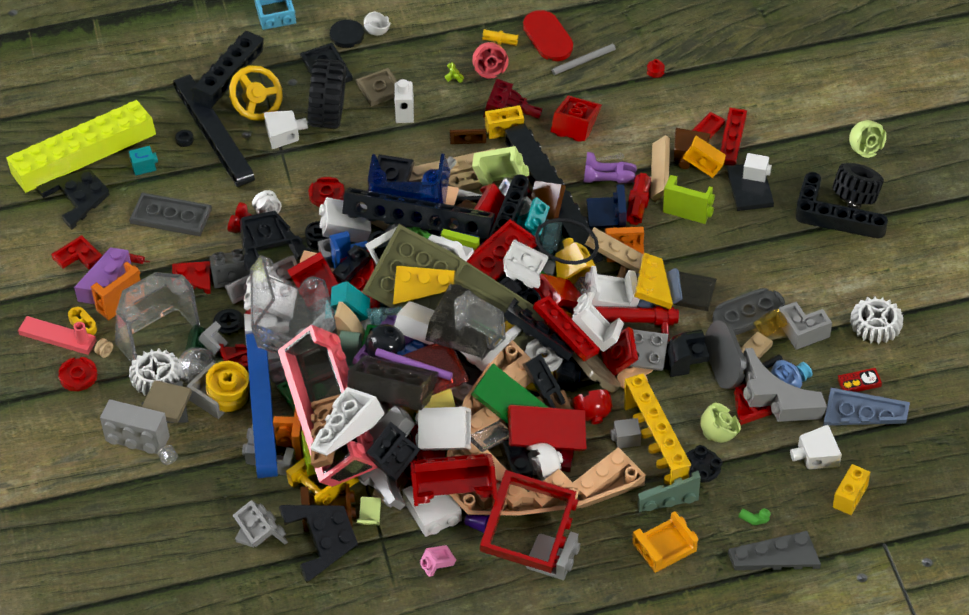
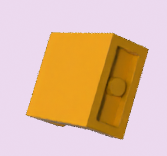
M676 511L671 513L670 520L645 533L640 528L633 532V545L655 573L697 551L698 537L696 533L690 531L685 519L679 516Z

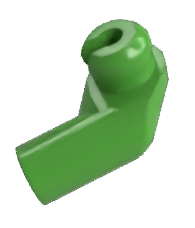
M764 508L757 514L742 509L739 518L751 525H760L767 523L770 520L769 516L771 514L769 510Z

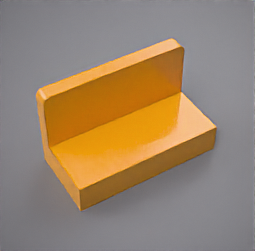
M698 136L694 137L692 145L683 155L684 160L712 178L722 168L726 157L724 153Z

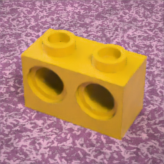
M520 105L485 111V127L489 139L505 137L506 129L524 124V116Z
M851 464L835 492L833 508L852 515L868 487L870 471Z

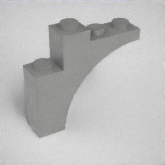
M745 348L743 355L746 360V370L744 369L747 386L743 390V395L747 399L749 407L771 406V411L775 414L777 422L822 419L827 405L821 391L804 390L780 380L760 362L753 348Z
M395 405L369 432L373 437L374 443L387 425L392 422L407 437L416 423L406 410ZM361 462L355 470L357 471L370 465ZM380 468L358 476L359 481L363 485H370L384 496V503L390 508L395 507L401 510L406 505L400 494L397 480L393 481Z

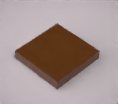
M535 181L530 200L533 201L537 197L550 207L546 220L558 218L566 186Z

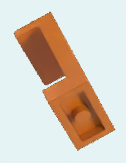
M127 261L124 263L125 273L111 284L103 288L96 282L91 286L96 310L108 321L143 296V284L139 276L140 271L135 265L132 266Z

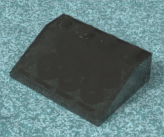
M450 284L429 320L425 340L482 358L502 317L469 289L463 288L458 284Z

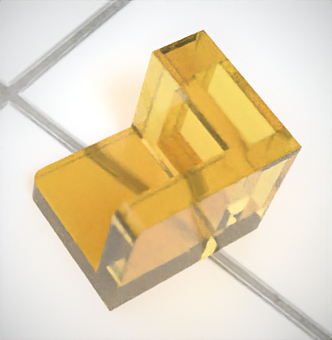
M778 308L767 312L754 322L759 332L765 337L788 325Z

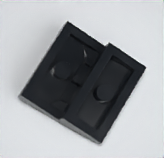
M390 422L366 454L387 476L396 481L420 451V448L405 437L406 434Z

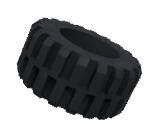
M321 58L314 61L308 100V124L312 127L337 129L340 126L346 85V63L343 61Z

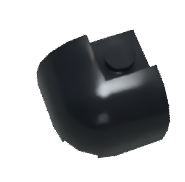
M702 330L683 332L673 336L668 342L665 355L670 377L687 375L690 373L691 364L708 362L710 357Z

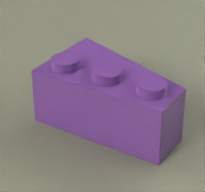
M110 247L74 287L77 301L95 304L91 286L97 282L105 288L125 273L124 263L127 261L131 264L129 251Z

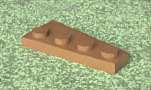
M341 394L311 402V408L314 410V414L311 415V422H313L311 437H313V442L319 430L324 428L327 423L325 419L327 415H331L334 409L332 405ZM311 450V465L315 468L331 465L335 451L326 456Z

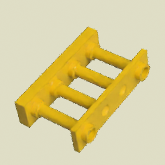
M304 458L286 470L288 483L293 488L300 483L306 487L308 486L309 490L315 494L316 505H329L339 496L340 492L345 490V484L349 483V487H352L359 482L357 476L333 487L328 485L321 490L308 478L311 475H307ZM359 462L357 465H355V466H354L353 468H351L350 470H344V471H346V473H344L341 477H343V476H345V475H348V474H350V473L355 472V471H356L355 468H356L361 462Z

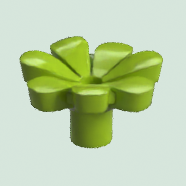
M449 62L447 67L450 73L444 76L448 82L453 78L457 79L459 83L463 82L464 76L460 74L453 62Z

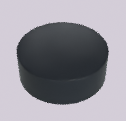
M180 130L175 135L176 143L180 147H188L194 142L193 133L190 130Z

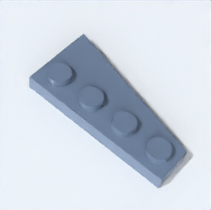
M831 388L823 426L906 423L910 402Z

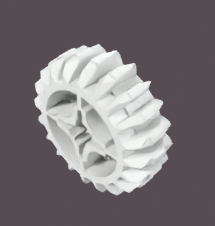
M876 296L871 300L867 297L865 301L860 300L859 304L855 305L851 312L850 323L857 337L862 336L863 341L868 339L870 344L873 341H877L879 345L881 341L887 343L888 340L893 341L895 336H898L903 327V315L901 314V309L897 308V304H891V300L885 301L883 297L877 299Z
M160 348L157 351L151 349L149 353L143 351V356L137 355L136 360H132V366L129 369L132 386L136 388L138 393L142 392L144 396L148 394L154 380L172 384L182 379L180 361L178 357H175L173 353H169L167 349L161 352Z

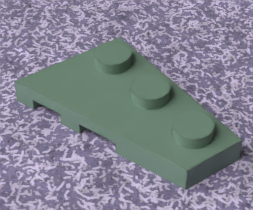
M699 471L693 472L692 477L682 480L681 477L675 479V483L666 487L659 485L639 493L637 504L639 512L698 501L701 478Z

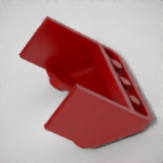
M482 453L418 459L410 462L414 506H418V503H430V499L437 495L475 492V494L480 495V498H488L493 495V499H498L495 465L492 454Z

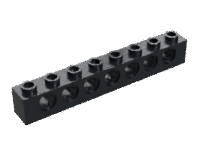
M351 187L344 192L342 214H346L350 218L363 217L368 221L380 220L389 225L397 223L402 224L406 228L414 226L419 227L423 231L436 230L439 233L443 229L479 236L480 241H486L490 237L495 217L493 212ZM360 202L365 203L367 209L362 208ZM378 205L383 206L385 212L380 211ZM396 209H401L404 215H399ZM414 212H419L422 218H417ZM433 215H437L440 218V222L435 221ZM451 218L456 219L459 225L453 224ZM469 222L476 223L477 228H472Z

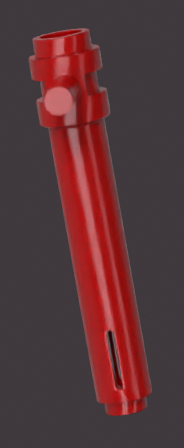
M594 306L608 322H614L620 318L622 322L654 323V325H661V333L668 334V342L669 326L678 324L679 310L674 309V307L669 309L662 308V306H655L654 308Z

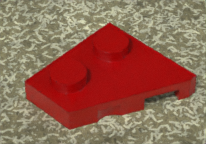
M210 261L172 264L173 283L185 285L194 290L195 288L203 289L206 294H211Z

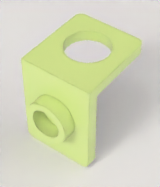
M361 497L358 524L379 526L381 498Z

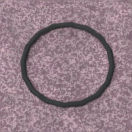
M555 218L546 220L538 226L535 233L536 245L541 252L550 259L563 264L578 265L586 263L596 256L599 249L598 238L593 231L584 224L572 219ZM550 223H572L589 232L594 239L595 249L593 254L586 259L578 261L563 260L551 255L543 248L539 241V233L543 227Z

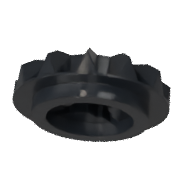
M225 309L215 315L213 323L216 321L221 326L219 331L222 335L224 333L231 335L232 332L238 333V330L243 328L244 317L238 310ZM228 318H230L231 321L230 326L227 325Z

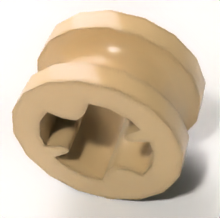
M102 338L95 345L94 351L96 354H100L101 357L106 358L112 352L113 343Z

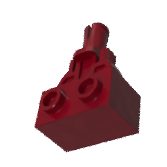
M496 79L485 111L520 105L523 115H529L537 119L540 118L543 108L528 104L526 98L521 97L517 91L512 89V83Z

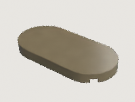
M575 352L573 353L572 357L587 376L593 381L597 380L602 388L610 392H616L621 387L620 382L597 355L583 361Z

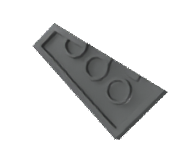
M808 531L728 549V555L734 570H762V568L769 567L773 568V570H781V567H794V569L813 567V569H820L821 567Z

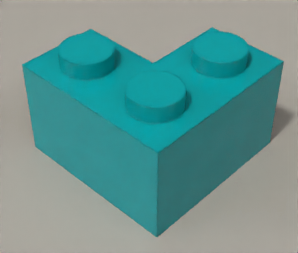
M348 281L332 286L331 300L328 301L327 320L335 319L339 301L347 305L360 322L369 319L370 298Z

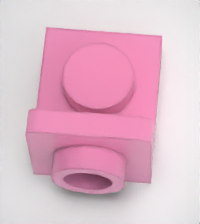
M447 545L426 548L420 560V564L428 577L433 576L437 568L454 566L456 562Z

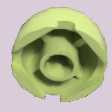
M870 120L861 121L852 128L849 142L856 153L862 157L870 158L877 155L875 152L878 149L882 150L884 147L886 131L877 122Z
M715 402L706 408L701 416L700 424L703 435L708 440L723 443L733 439L740 432L741 426L738 418L735 415L732 417L728 413L730 409L720 403Z

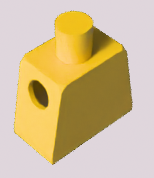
M573 238L564 239L562 241L564 249L555 254L557 258L570 261H578L590 256L588 249L577 242L574 243ZM592 259L578 265L563 264L555 261L557 277L570 280L572 284L584 279L591 266H595Z

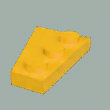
M644 253L634 297L671 309L673 302L663 259Z
M396 266L393 305L454 291L455 271Z

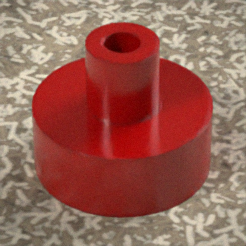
M654 59L647 64V74L650 77L659 78L663 76L665 65L661 61Z

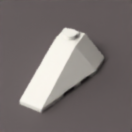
M347 387L332 405L334 409L331 415H327L325 419L327 423L324 428L319 430L311 450L327 456L373 428L385 414L377 397Z

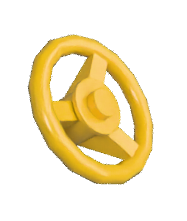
M249 65L241 68L232 77L229 85L230 100L233 107L242 116L250 120H265L264 113L256 114L254 111L256 103L263 102L267 96L276 94L274 105L267 112L278 111L283 101V91L278 78L270 70L262 66ZM251 72L261 73L273 82L274 87L265 88L259 82L251 83L246 74ZM239 80L243 89L242 98L246 103V110L239 104L236 97V86Z

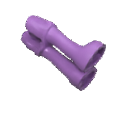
M587 152L584 182L616 181L617 183L624 184L634 183L637 168L635 164L623 161L619 163H601L596 161L594 153Z

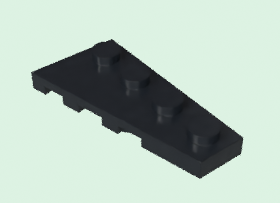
M514 297L503 315L506 320L512 325L519 326L526 335L536 338L542 346L549 347L555 351L558 357L569 361L574 353L573 349L556 332L551 333L550 328L544 321L535 320L532 316L533 312L528 308L523 310L518 305L519 301Z

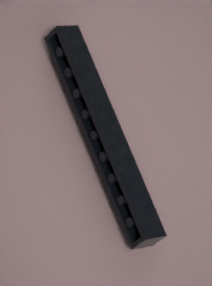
M525 123L505 130V143L507 147L516 146L518 152L522 154L523 162L529 168V182L532 187H534L535 181L564 185L563 180L558 178L555 167L550 165L547 154H543L540 143L535 141L531 129L528 130ZM565 189L558 218L572 219L590 228L587 218L580 213L579 205L573 202L570 191ZM554 222L564 239L573 238L574 243L577 242L585 246L589 254H593L594 249L585 245L590 235L589 232L572 223ZM597 252L596 256L592 259L594 264L603 261V254Z

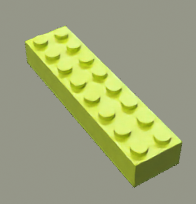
M135 100L6 157L12 176L26 193L41 184L67 175L156 135L152 117Z

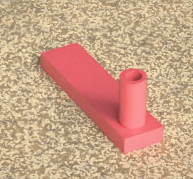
M27 316L18 330L19 335L89 355L97 341L96 336L87 334L83 322H76L73 330Z

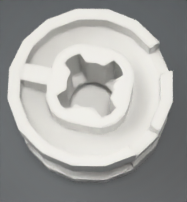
M271 190L260 192L252 201V206L257 214L270 211L279 213L282 207L276 194Z

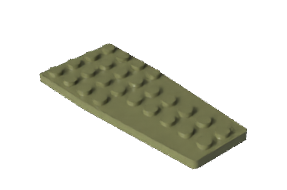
M398 224L362 291L364 294L399 312L409 301L393 305L396 266L454 270V291L419 298L411 302L453 317L451 321L452 329L459 330L466 325L483 341L497 329L498 325L501 326L507 321L503 315L514 297L519 301L518 305L523 310L528 308L533 312L532 316L535 320L545 321L533 309V304L451 251ZM521 331L513 341L525 351L527 344L536 338L528 336Z

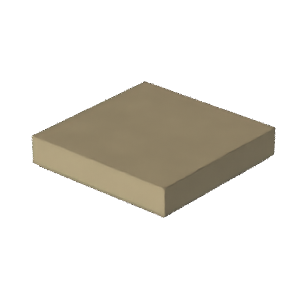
M389 68L356 79L358 87L371 106L395 98V82L397 80Z
M154 380L142 407L165 413L166 421L178 423L192 394L191 388Z

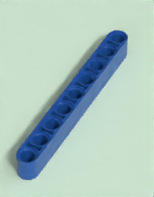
M266 332L246 334L257 478L277 477L278 468Z

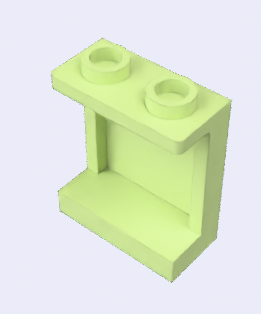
M516 146L474 153L472 168L482 186L492 184L493 181L504 180L505 177L511 179L519 174L526 177L529 176V168L524 164L522 154L518 152Z

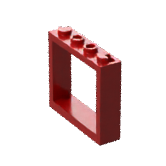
M505 470L497 493L498 499H495L480 544V552L552 573L553 567L556 568L560 558L557 555L559 548L563 549L567 537L564 536L565 529L569 530L573 520V518H570L571 511H576L579 500L575 499L576 491ZM510 485L567 502L548 562L491 544Z

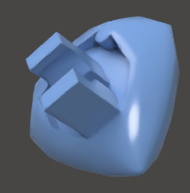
M785 360L775 362L771 373L780 380L794 387L801 388L802 378L798 368Z

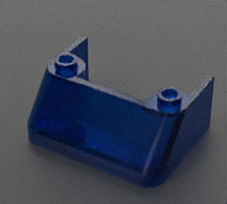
M372 154L368 175L369 191L445 204L450 168L445 154H441L439 169L426 171L422 182H387L386 173L381 170L376 154ZM378 205L379 210L385 212V208ZM396 209L399 215H404L401 209ZM414 212L416 217H422L419 212Z

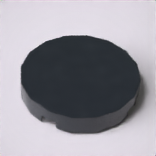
M351 19L338 21L330 28V40L337 47L351 48L357 43L360 44L364 39V28L359 22Z

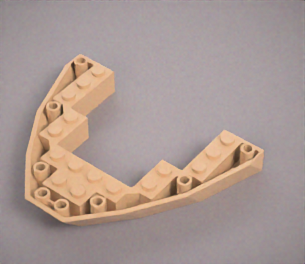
M513 340L487 365L462 404V407L471 409V450H448L447 457L482 453L491 454L482 443L498 431V427L506 425L505 421L471 395L492 364H495L524 388L532 383L522 365L531 358ZM618 447L574 482L560 469L546 478L544 482L576 491L575 499L579 500L577 508H584L644 486L646 475ZM492 455L498 493L506 469ZM510 485L501 515L519 516L565 510L567 502L534 491L527 492L524 488ZM475 492L449 494L468 515H490L495 502L493 495L488 498H480V495L475 494Z

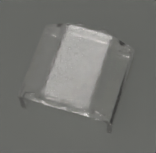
M260 255L250 268L251 327L257 347L279 355L278 350L310 325L332 333L336 328L335 312L330 307L331 298L325 280L318 277H309L297 288L269 277L274 267L271 259ZM310 330L290 344L289 347L299 350L314 344Z
M155 272L122 291L116 310L115 344L131 363L132 360H137L132 334L174 310L180 311L196 331L201 329L193 286L182 274Z

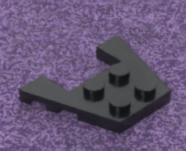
M90 169L57 177L35 188L43 198L61 190L76 208L62 215L63 221L71 230L77 226L76 223L80 219L83 220L87 217V213L92 208L95 209L110 195L109 189Z
M276 211L246 216L240 220L245 271L262 267L263 263L257 252L259 250L288 244L296 260L301 259L304 250L310 252L312 250L304 246L303 240L292 233L291 227Z
M281 505L279 507L285 525L303 519L306 520L319 558L300 564L306 583L358 544L344 506Z

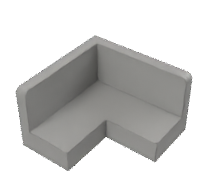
M797 302L779 308L778 324L796 350L830 337L832 322L823 309L805 315Z
M211 362L186 387L192 390L189 401L219 419L225 412L220 411L218 402L206 395V375L208 370L215 364Z

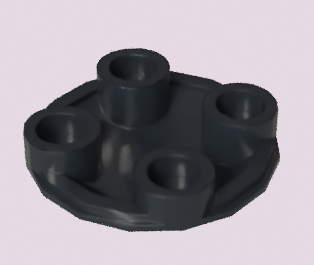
M698 445L695 449L686 453L691 463L689 478L696 471H699L701 483L710 482L718 477L721 472L722 460L716 453L707 449L704 445Z

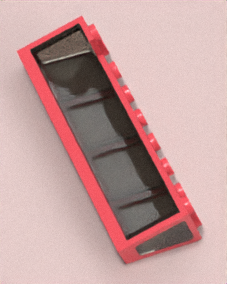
M314 325L307 327L278 350L310 455L311 444L313 443V437H311V430L313 429L311 415L314 414L311 402L342 394L347 387L357 390L353 383L351 371L348 368L346 355L342 350L339 336ZM369 430L335 450L331 465L315 468L320 483L333 487L379 468L366 454L373 444V437Z

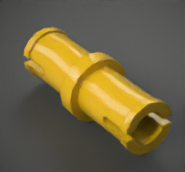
M484 29L482 40L497 42L500 45L504 43L517 46L519 35L504 33L501 30L497 32Z

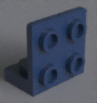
M624 184L617 185V190L613 192V197L587 198L590 229L594 227H626L627 210Z

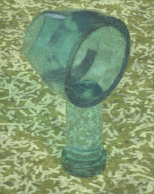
M402 306L397 308L367 309V316L371 325L381 324L385 320V316L397 315Z

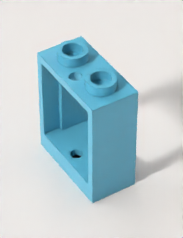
M254 0L262 30L296 24L292 0ZM286 2L287 11L263 14L262 5Z

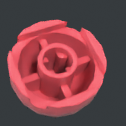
M494 42L481 44L476 48L472 59L475 70L481 77L487 79L496 78V75L504 73L509 61L506 51Z

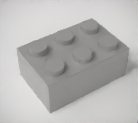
M109 399L100 417L105 441L110 444H119L130 449L143 450L149 454L161 455L170 437L166 416L163 412Z

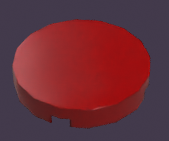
M321 177L314 184L313 182L310 184L308 189L309 199L317 207L324 204L326 197L344 200V185L334 177Z
M80 357V359L70 358L60 366L58 371L60 384L70 391L79 392L88 389L95 383L98 376L95 363L86 357Z

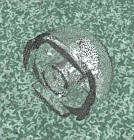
M192 347L184 351L177 364V372L182 381L189 384L211 362L215 363V360H212V352L198 347Z

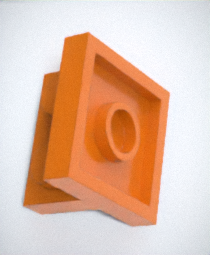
M614 227L605 229V234L644 254V227ZM607 257V262H616Z
M295 407L294 417L274 416L273 426L276 446L293 447L296 460H302L301 431L303 430Z

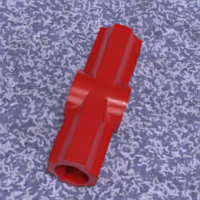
M646 173L636 175L633 190H630L626 221L631 225L642 223L645 208L648 207L651 177Z

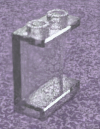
M468 291L456 298L454 308L455 327L457 330H461L465 325H469L485 334L487 347L491 350H494L506 339L503 311Z

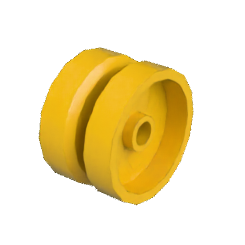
M221 361L214 364L206 375V395L218 402L220 411L232 412L242 408L249 397V373L245 367L237 362Z

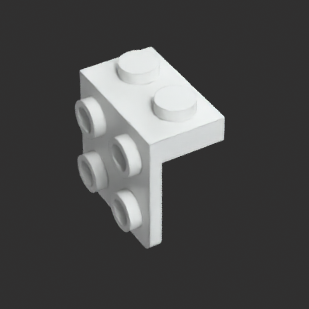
M513 240L503 258L504 272L509 278L513 280L517 278L530 288H539L541 285L539 275L548 260V256Z

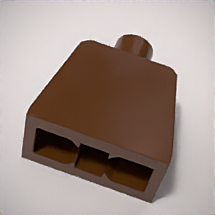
M676 128L674 161L679 162L680 168L689 169L690 165H692L683 159V155L692 145L694 137L698 136L709 143V133Z

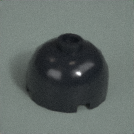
M378 325L370 331L366 338V352L372 359L378 362L390 361L375 356L377 348L397 354L398 351H402L405 348L404 335L393 325Z

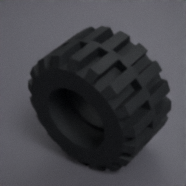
M843 163L839 166L832 188L839 196L848 201L868 205L876 203L884 179L878 172L867 166L857 163Z

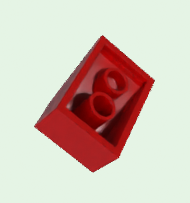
M568 95L554 112L550 132L555 133L559 137H570L574 141H586L602 104Z

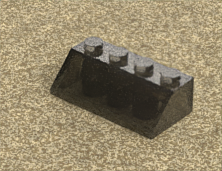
M364 355L348 370L347 387L376 396L378 401L389 402L395 406L410 407L412 410H422L430 402L439 372Z

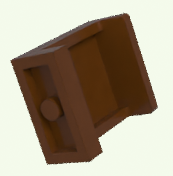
M349 483L345 484V490L340 492L339 496L327 506H344L350 524L353 527L352 520L356 519L355 507H351V503L355 502L354 490H350ZM300 487L301 505H316L315 494L309 493V487ZM303 519L304 532H308L309 528L306 520Z

